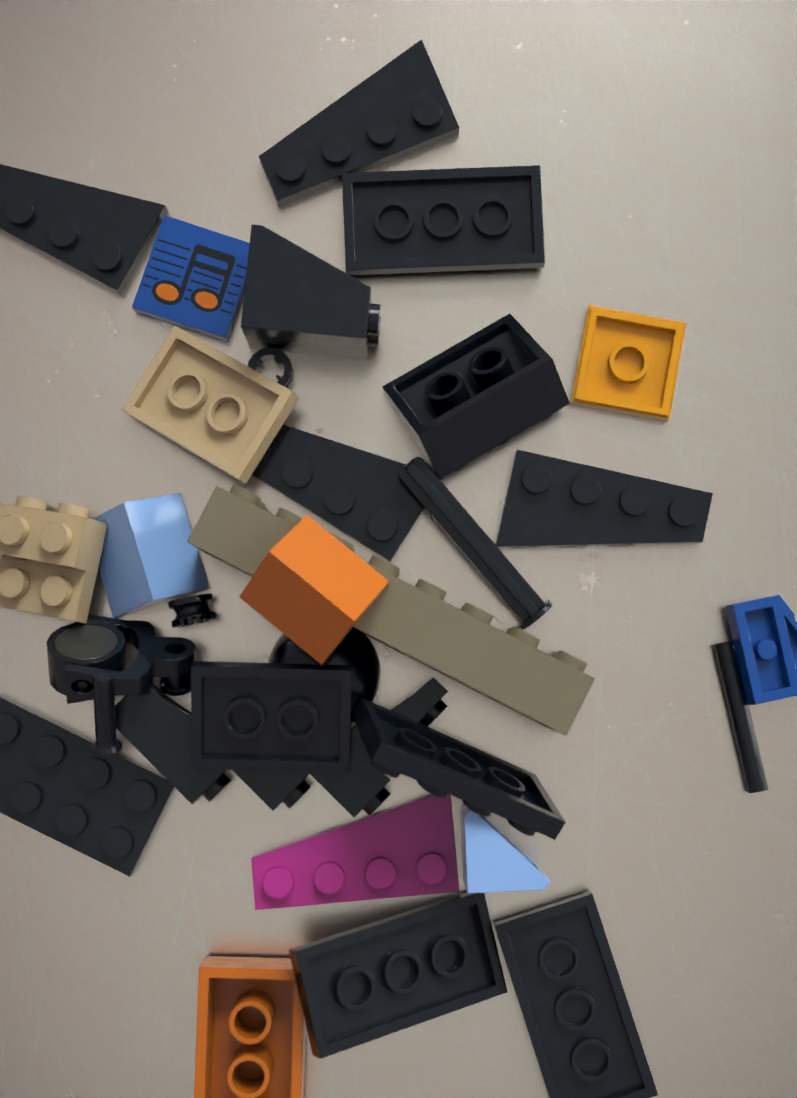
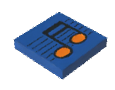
M164 215L132 309L135 312L228 342L244 296L250 243Z

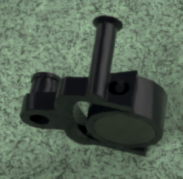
M88 614L86 624L74 622L62 626L51 633L46 642L50 685L57 692L66 695L67 704L88 700L94 701L96 741L92 743L91 750L95 754L109 756L118 753L122 748V743L117 739L115 696L143 694L152 685L154 677H161L160 690L164 694L180 696L191 691V666L196 661L195 644L191 640L181 637H156L153 625L147 621L121 620ZM126 643L132 644L138 651L135 661L128 669L126 665Z

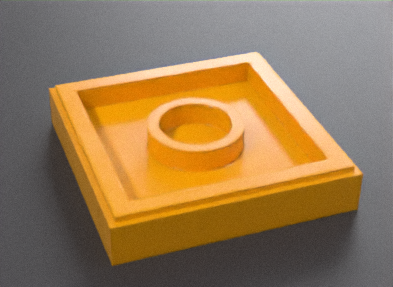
M588 305L570 404L667 422L671 414L686 323Z

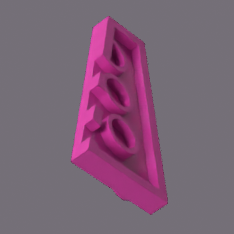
M431 794L253 856L251 864L255 910L460 892L451 795L446 794L442 798Z

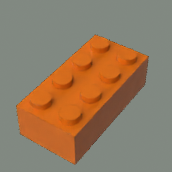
M206 956L199 966L194 1098H304L306 1024L291 958Z

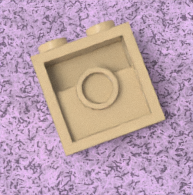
M17 496L15 505L0 503V607L86 624L108 524L88 518L89 508L68 503H59L58 512L47 511L46 501L25 496Z

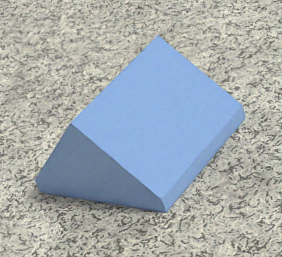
M181 493L124 502L93 518L108 524L98 570L113 618L116 619L210 589L199 550L187 542L193 530Z
M465 804L460 807L462 870L467 893L545 890L551 881L531 859L484 816L473 812Z

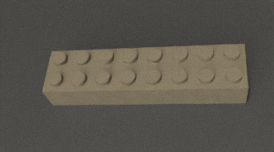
M233 484L229 492L216 486L187 542L198 550L252 577L268 552L303 518L283 508H279L276 515L264 510L265 503L260 501L261 498L238 485ZM332 534L351 551H355L353 544ZM372 555L370 561L366 563L390 583L354 625V628L366 634V636L556 733L567 736L595 680L594 677L584 673L587 663L561 650L558 652L553 651L551 656L537 649L540 639L514 626L508 628L505 633L490 625L494 616L467 602H465L460 610L443 601L447 593L444 590L422 579H418L416 585L413 586L398 578L400 568Z

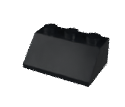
M510 313L382 386L421 455L439 479L461 469L473 459L496 446L504 444L511 437L537 422L549 418L553 413L570 404L553 358Z

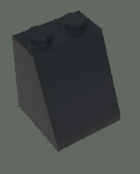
M252 224L241 328L250 349L271 347L283 352L368 360L369 346L379 345L381 326V304H372L371 287L268 228Z

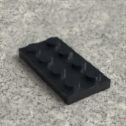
M540 165L342 173L345 262L348 275L544 267L545 249Z
M0 695V813L129 877L132 876L176 788L162 774L119 753L109 756L95 754L91 750L93 740Z
M364 698L361 699L352 716L361 735V740L370 756L371 764L380 772L394 778L403 774L415 779L425 791L437 797L443 798L446 794H450L461 799L470 810L481 816L489 817L491 813L507 819L508 823L516 830L528 836H534L538 832L555 840L566 823L535 774Z
M589 891L494 922L493 924L549 1098H651L657 1096L658 1093L593 894Z
M466 892L288 949L312 1054L320 1059L508 992L484 893Z

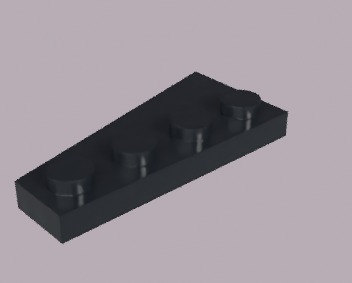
M421 39L259 156V160L279 207L341 182L342 173L366 172L458 135L459 125Z
M0 164V232L121 296L158 230L164 215L167 214L166 206Z
M282 425L251 475L388 562L392 561L424 510L422 504L398 477L399 471L406 464L287 425Z
M517 449L495 545L498 548L699 544L703 542L713 493Z

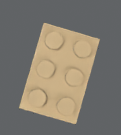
M174 325L121 410L246 484L299 397L288 388Z

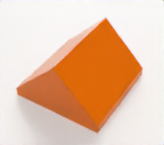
M306 515L268 552L239 597L323 665L390 582L310 516Z

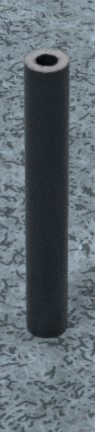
M733 640L713 644L748 793L768 790Z

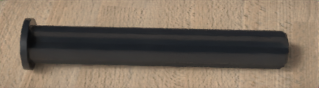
M421 457L413 458L399 471V479L520 619L521 622L518 626L521 630L532 625L553 605L551 601L547 600L544 602Z

